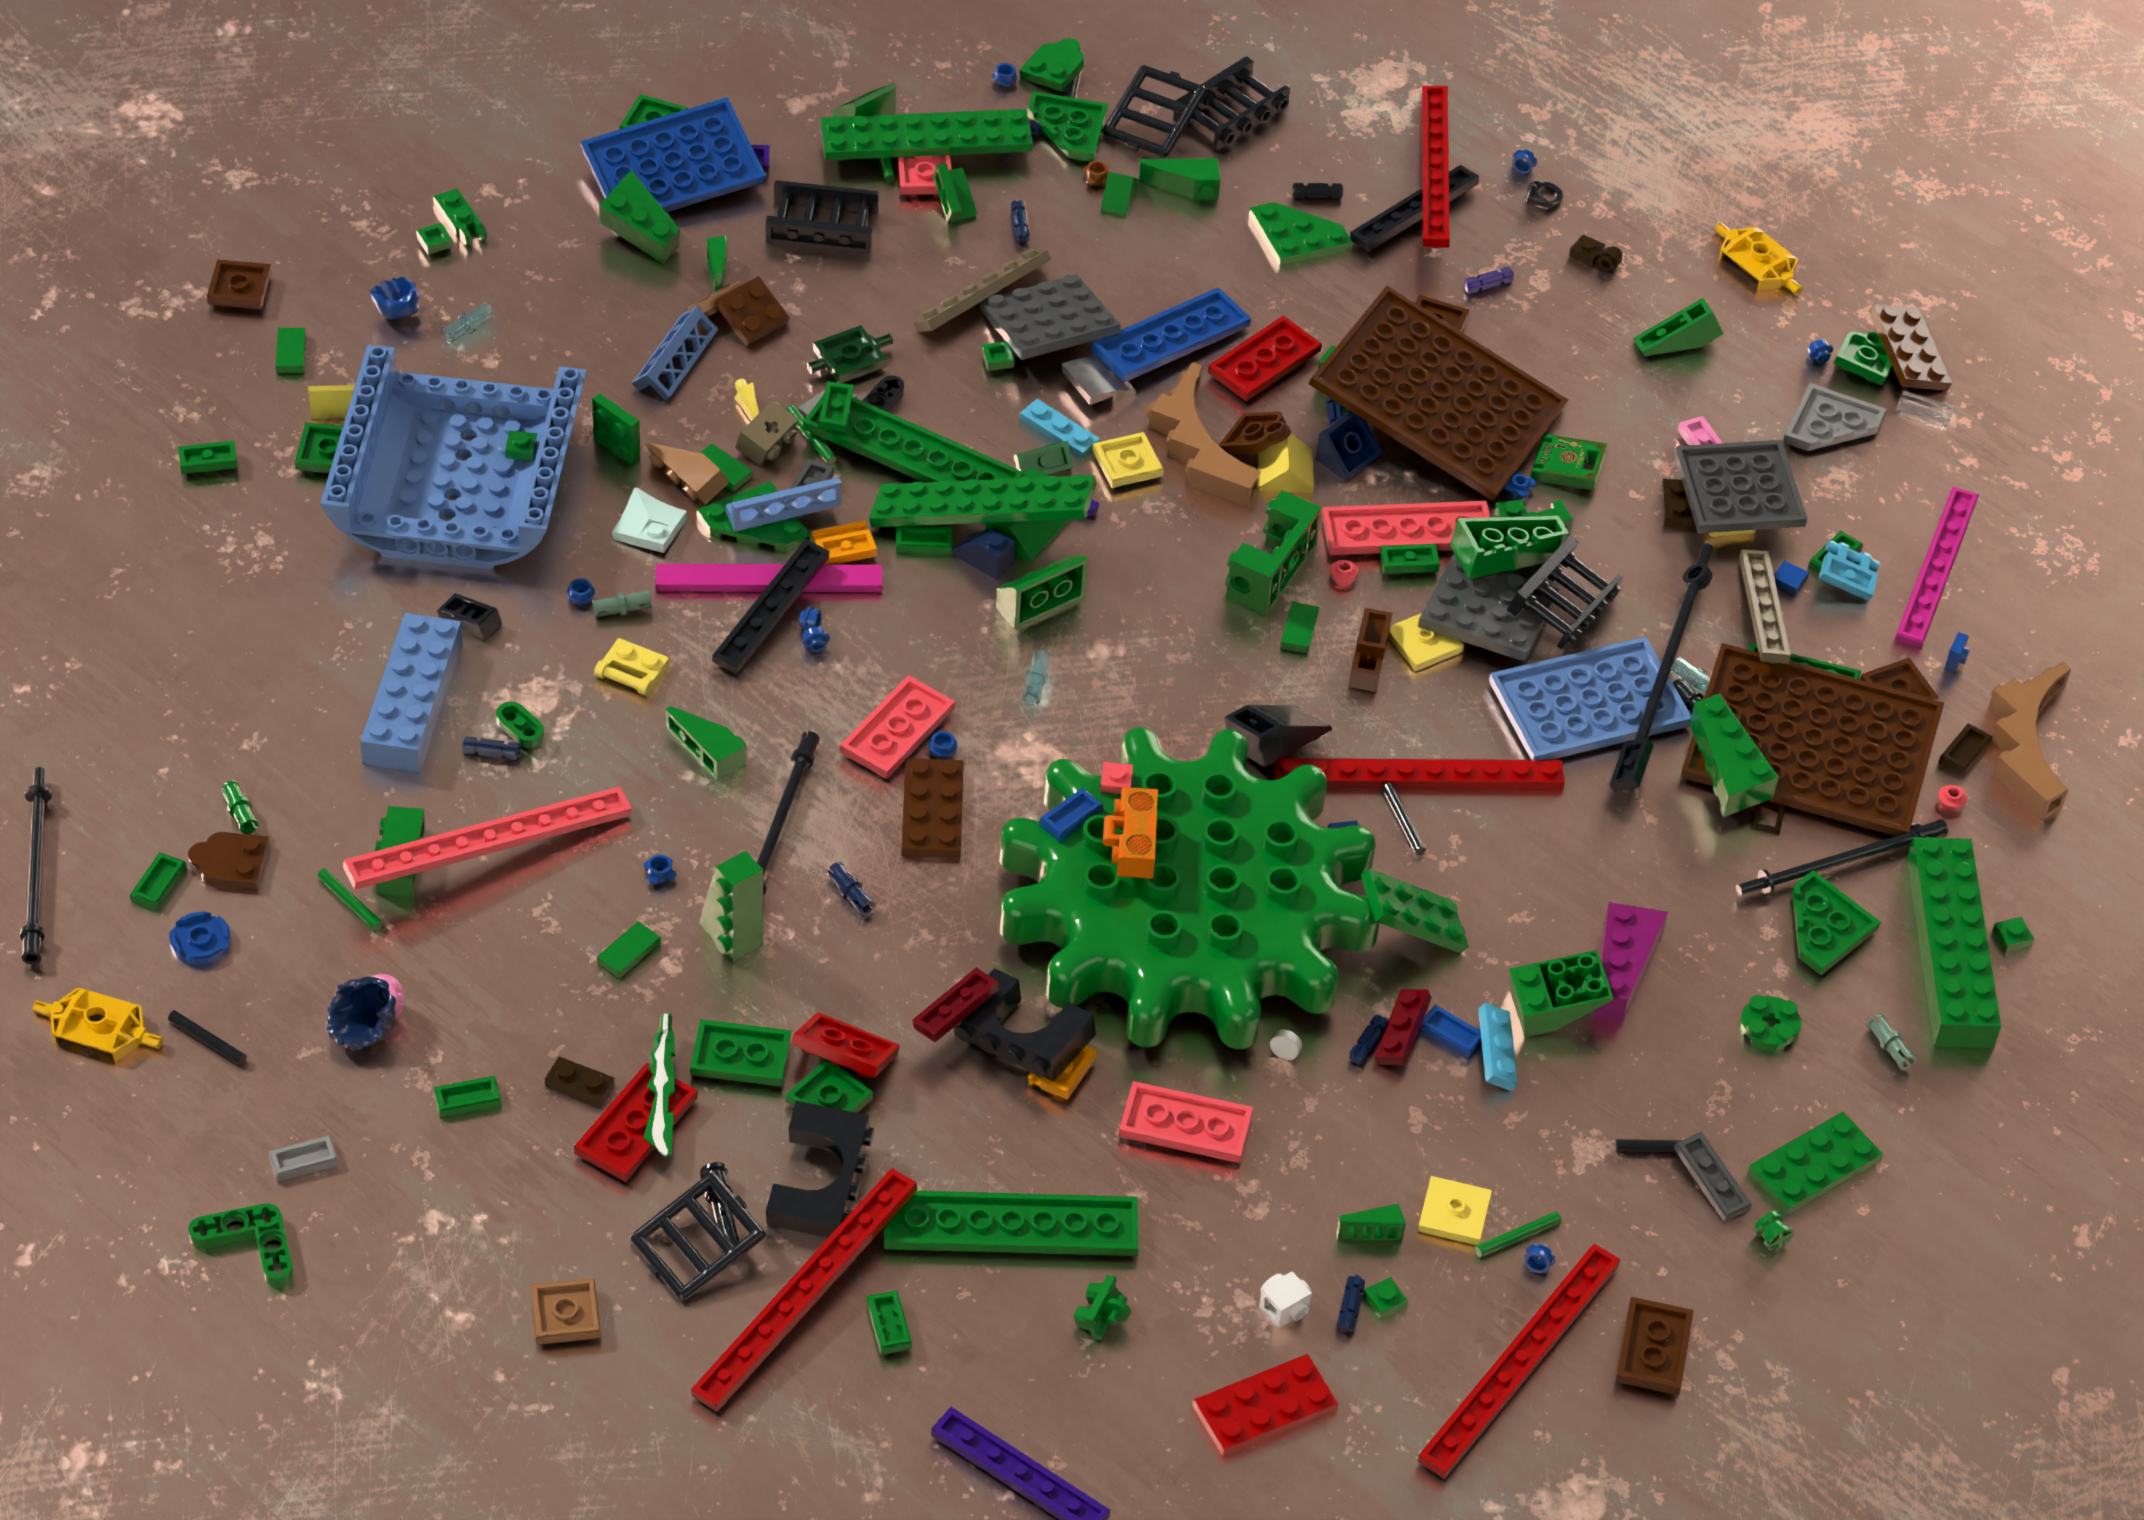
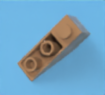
M650 442L645 444L651 453L648 457L651 462L659 469L662 466L668 470L665 474L676 485L681 482L685 486L682 488L683 491L693 501L698 498L706 505L729 483L721 469L703 453Z

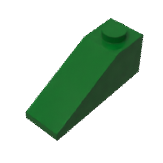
M1218 158L1140 159L1139 183L1190 199H1219L1221 179Z
M1704 298L1633 339L1643 355L1650 356L1700 348L1724 333L1714 313Z
M672 706L665 708L666 728L717 781L746 765V744L741 737H736L729 728Z

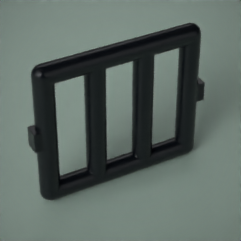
M1142 65L1103 127L1102 133L1107 137L1126 143L1128 148L1138 151L1140 148L1162 157H1168L1207 92L1206 87L1181 78L1179 73L1173 71L1166 73ZM1149 77L1194 94L1186 105L1144 90L1140 86L1144 79ZM1136 97L1181 113V116L1177 123L1173 125L1131 110L1128 106L1132 99ZM1123 117L1167 133L1169 136L1162 146L1115 128Z
M709 1173L634 1231L630 1236V1241L648 1261V1268L655 1277L658 1278L660 1276L677 1298L685 1301L765 1238L766 1233L746 1210L747 1205L739 1195L735 1197L715 1173ZM710 1188L750 1233L736 1245L731 1242L696 1200ZM685 1208L688 1209L725 1253L711 1265L705 1261L671 1220ZM660 1227L699 1272L696 1277L683 1285L646 1240L647 1237Z

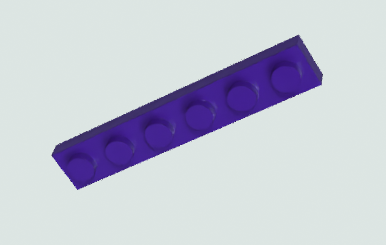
M950 1407L931 1428V1436L1060 1520H1107L1110 1517V1509L953 1407Z

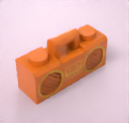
M1122 788L1121 799H1115L1114 816L1108 815L1104 817L1103 844L1105 846H1112L1111 863L1117 864V876L1153 878L1158 789ZM1116 828L1123 830V834H1115Z

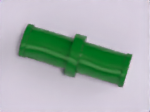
M232 780L224 783L221 792L228 803L227 809L229 814L236 819L242 833H253L257 830L256 826H259V823L251 811L252 804L250 800L244 797L237 781Z

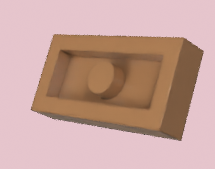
M742 281L730 283L688 306V309L690 310L697 306L706 316H710L718 311L714 304L716 300L743 285Z

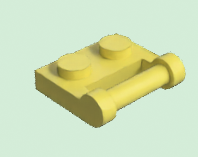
M618 638L604 659L597 663L594 676L601 679L606 677L637 689L639 694L648 696L669 667V657Z

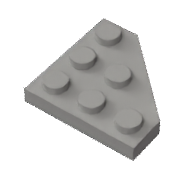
M1809 383L1787 428L1783 442L1810 451L1877 434L1885 417L1886 409Z

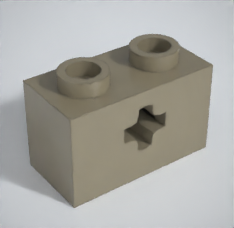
M772 400L740 432L735 448L761 467L768 459L773 461L777 457L784 443L789 445L797 434L795 427L799 419Z

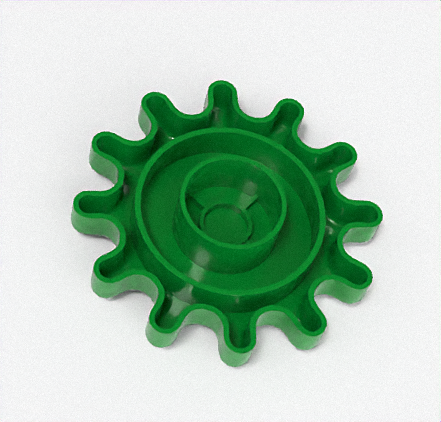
M1135 727L1128 730L1122 739L1120 764L1133 765L1131 788L1158 789L1153 878L1117 876V864L1111 863L1112 846H1105L1103 844L1104 817L1108 815L1114 816L1115 799H1121V794L1101 793L1102 776L1086 771L1070 759H1058L1049 765L1045 773L1043 795L1045 806L1051 811L1077 791L1084 788L1103 804V812L1089 817L1081 828L1060 843L1039 826V821L1027 818H1013L1006 822L1001 829L999 861L1001 866L1012 873L1031 877L1038 881V883L1015 888L1008 891L1003 897L1000 907V934L1003 939L1013 944L1048 941L1062 948L1061 951L1053 956L1047 968L1045 993L1049 1002L1054 1006L1064 1008L1068 1003L1077 1006L1097 992L1106 991L1122 996L1129 1004L1126 1034L1129 1040L1138 1046L1152 1047L1158 1045L1163 1041L1168 1025L1173 1017L1184 1012H1198L1206 1015L1213 1021L1218 1035L1224 1044L1234 1049H1245L1252 1046L1258 1038L1261 1018L1260 999L1272 995L1285 996L1309 1013H1325L1335 1005L1339 972L1333 961L1320 951L1332 947L1363 952L1374 947L1377 942L1380 923L1375 921L1368 897L1348 892L1339 886L1344 883L1362 880L1361 874L1368 868L1372 869L1376 848L1373 833L1361 825L1326 828L1313 821L1323 812L1327 779L1324 772L1314 765H1301L1278 780H1265L1253 776L1246 769L1248 742L1239 731L1224 729L1217 732L1211 740L1205 756L1198 760L1180 761L1171 758L1164 752L1154 731L1146 727ZM1116 828L1115 834L1121 835L1123 830Z

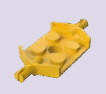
M1722 222L1716 225L1714 231L1725 238L1720 250L1719 259L1721 260L1724 254L1759 281L1758 290L1784 287L1795 296H1798L1803 291V287L1793 280L1798 259L1761 229L1749 227L1730 230Z
M82 988L74 989L58 1002L54 1001L53 1005L36 1000L33 1004V1013L45 1015L51 1019L54 1044L58 1043L57 1038L89 1046L112 1053L115 1062L137 1049L139 1045L160 1049V1046L163 1044L162 1036L146 1032L142 1006ZM97 1014L104 1016L100 1021L94 1022L89 1020L90 1017Z

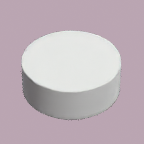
M1279 1030L1271 1039L1270 1048L1278 1057L1285 1060H1293L1302 1049V1041L1292 1031Z

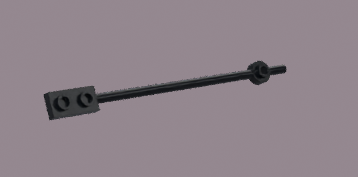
M1703 544L1697 563L1689 567L1683 574V581L1688 588L1635 739L1632 742L1623 744L1609 784L1614 792L1640 787L1654 747L1649 738H1647L1698 591L1706 588L1713 576L1712 571L1707 566L1713 551V547L1710 544Z

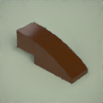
M1365 608L1348 687L1377 692L1393 613Z

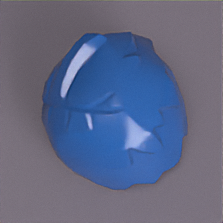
M402 276L398 279L392 278L390 281H382L380 286L375 285L370 291L371 299L377 307V311L385 318L403 319L420 310L418 306L419 290L415 282L408 280L406 277Z

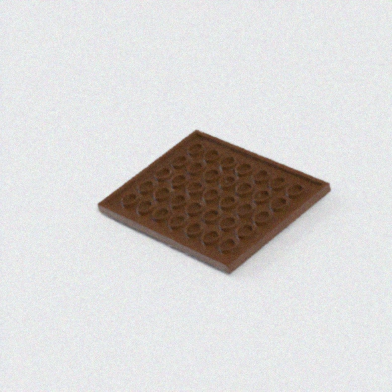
M1388 285L1320 366L1309 382L1310 386L1492 501L1496 499L1569 400Z
M1721 643L1705 698L1716 694L1721 695L1778 775L1774 798L1767 801L1894 836L1909 833L1944 702L1789 661V664L1761 662L1759 652ZM1693 735L1682 768L1681 777L1713 786L1711 776L1707 774L1704 766L1703 754L1699 752Z

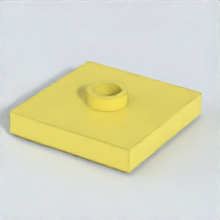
M1144 432L1093 444L1092 451L1111 488L1163 476L1164 469Z
M1421 614L1390 626L1388 639L1415 672L1463 653L1464 645L1460 640L1418 627Z
M1431 1176L1418 1232L1479 1245L1492 1190Z

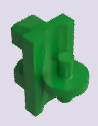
M1107 1275L1103 1283L1090 1282L1086 1290V1299L1088 1304H1092L1091 1307H1077L1074 1313L1077 1327L1089 1330L1093 1340L1102 1341L1109 1325H1115L1117 1321H1127L1131 1314V1309L1126 1304L1127 1297L1116 1287V1276Z

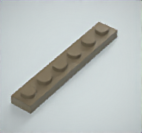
M1035 248L1029 249L1021 254L1022 258L1018 261L1012 260L1003 264L1001 271L984 275L981 278V283L977 285L974 283L964 287L961 290L962 294L959 296L953 295L942 300V306L937 309L933 307L921 313L922 317L914 322L917 331H932L1050 261L1051 257L1048 250L1036 251Z
M1741 549L1739 560L1760 661L1773 664H1789L1791 652L1769 551Z

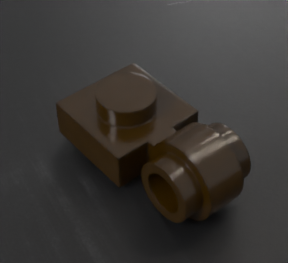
M1584 234L1575 242L1569 252V257L1591 267L1595 262H1598L1599 266L1605 271L1615 270L1622 262L1623 255L1619 248L1612 246L1605 249L1606 244Z

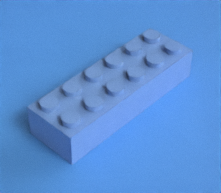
M404 613L360 740L362 764L420 773L463 645L461 621Z

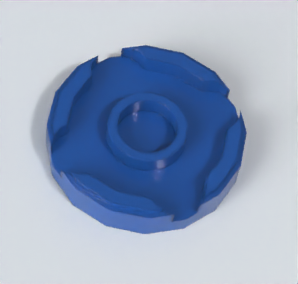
M204 911L190 913L181 917L169 933L171 951L177 959L190 965H208L220 960L228 952L231 945L230 928L226 921L220 916L217 918L211 916V913Z

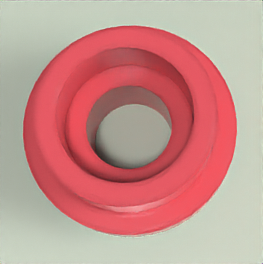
M1338 560L1331 565L1330 575L1336 584L1348 586L1356 580L1358 567L1351 561Z
M1946 785L1939 790L1938 801L1941 808L1945 811L1957 812L1966 805L1967 794L1958 786Z

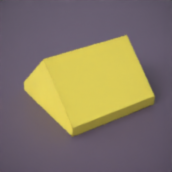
M355 385L308 386L311 419L346 418Z
M1291 433L1284 441L1272 444L1268 449L1257 453L1258 470H1261L1259 491L1281 492L1283 490L1293 493H1314L1312 449Z

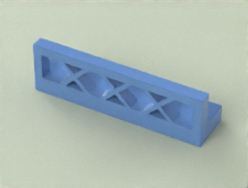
M697 306L683 313L632 384L638 391L651 385L664 400L670 398L718 331V328ZM698 322L708 331L705 336L698 335L696 325ZM685 340H692L693 353L686 352ZM672 357L680 358V370L673 368ZM660 374L667 375L668 388L657 379Z
M839 477L732 502L726 504V514L734 531H739L841 506V481Z

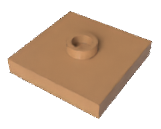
M595 1278L530 1285L536 1345L601 1338Z

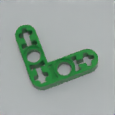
M270 1203L200 1216L190 1222L188 1233L190 1242L194 1247L208 1249L256 1239L266 1283L272 1287L279 1288L288 1285L292 1281L293 1267L282 1215L276 1205ZM270 1217L271 1222L265 1223L263 1218ZM250 1219H253L254 1226L250 1227ZM233 1221H239L244 1224L243 1228L238 1231H230L226 1227ZM216 1226H221V1233H218ZM206 1229L207 1235L201 1236L200 1230ZM271 1240L281 1243V1246L276 1250L264 1248V1245ZM279 1260L282 1274L276 1275L273 1262Z

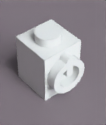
M1293 1271L1286 1275L1276 1274L1270 1277L1261 1287L1259 1307L1278 1329L1293 1320H1301L1308 1313L1312 1295L1311 1289Z

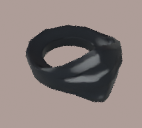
M1535 180L1528 185L1526 202L1529 204L1551 208L1559 205L1563 199L1562 190L1551 182ZM1546 189L1553 192L1556 199L1552 201L1546 200L1539 190Z

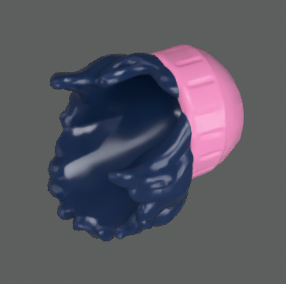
M377 974L360 979H351L343 985H338L335 996L327 1007L329 1015L326 1020V1030L328 1031V1036L331 1039H336L338 1045H344L353 1051L357 1049L362 1050L366 1046H371L378 1041L385 1040L389 1030L394 1026L395 1020L404 1007L405 995L400 983L390 975Z

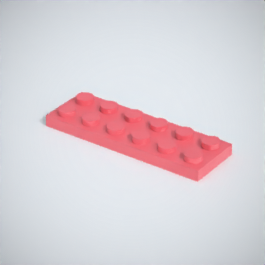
M1487 501L1322 508V520L1329 555L1380 553L1381 546L1436 544L1437 551L1452 550L1449 544L1458 518L1490 517Z

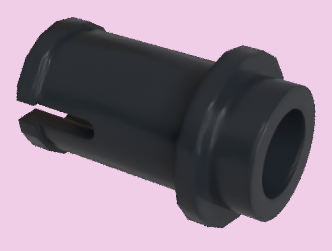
M1683 678L1676 679L1673 682L1688 711L1692 712L1694 702L1703 700V695L1700 692H1695Z

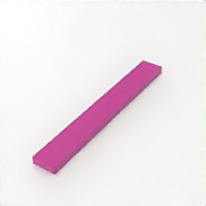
M1952 487L1896 633L1895 642L1922 649L1979 494Z
M656 564L655 591L763 592L785 564ZM824 564L803 592H882V565Z

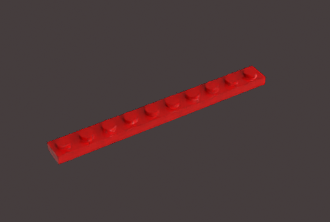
M1422 86L1423 247L1449 248L1448 86Z
M1280 758L1273 763L1274 780L1286 776L1301 765H1314L1324 772L1327 779L1326 788H1382L1384 784L1392 783L1394 788L1563 790L1565 784L1562 760Z
M891 1168L691 1388L692 1397L718 1412L918 1190L917 1182Z
M1593 1243L1421 1451L1417 1462L1445 1479L1619 1267L1621 1259Z

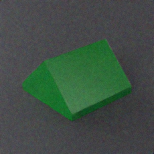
M892 83L871 90L830 112L833 117L895 114L896 86Z

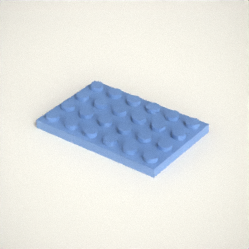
M1642 637L1490 673L1489 683L1530 759L1552 760L1634 740L1661 662L1647 637ZM1669 677L1648 736L1690 726L1691 714Z

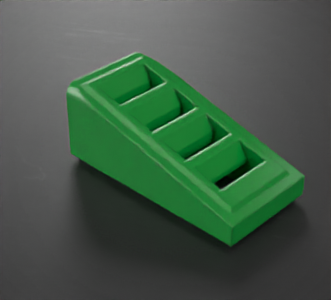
M726 236L709 237L706 240V260L715 291L724 286L728 255V240Z
M1399 1204L1341 1215L1338 1218L1336 1237L1342 1240H1402L1406 1222Z

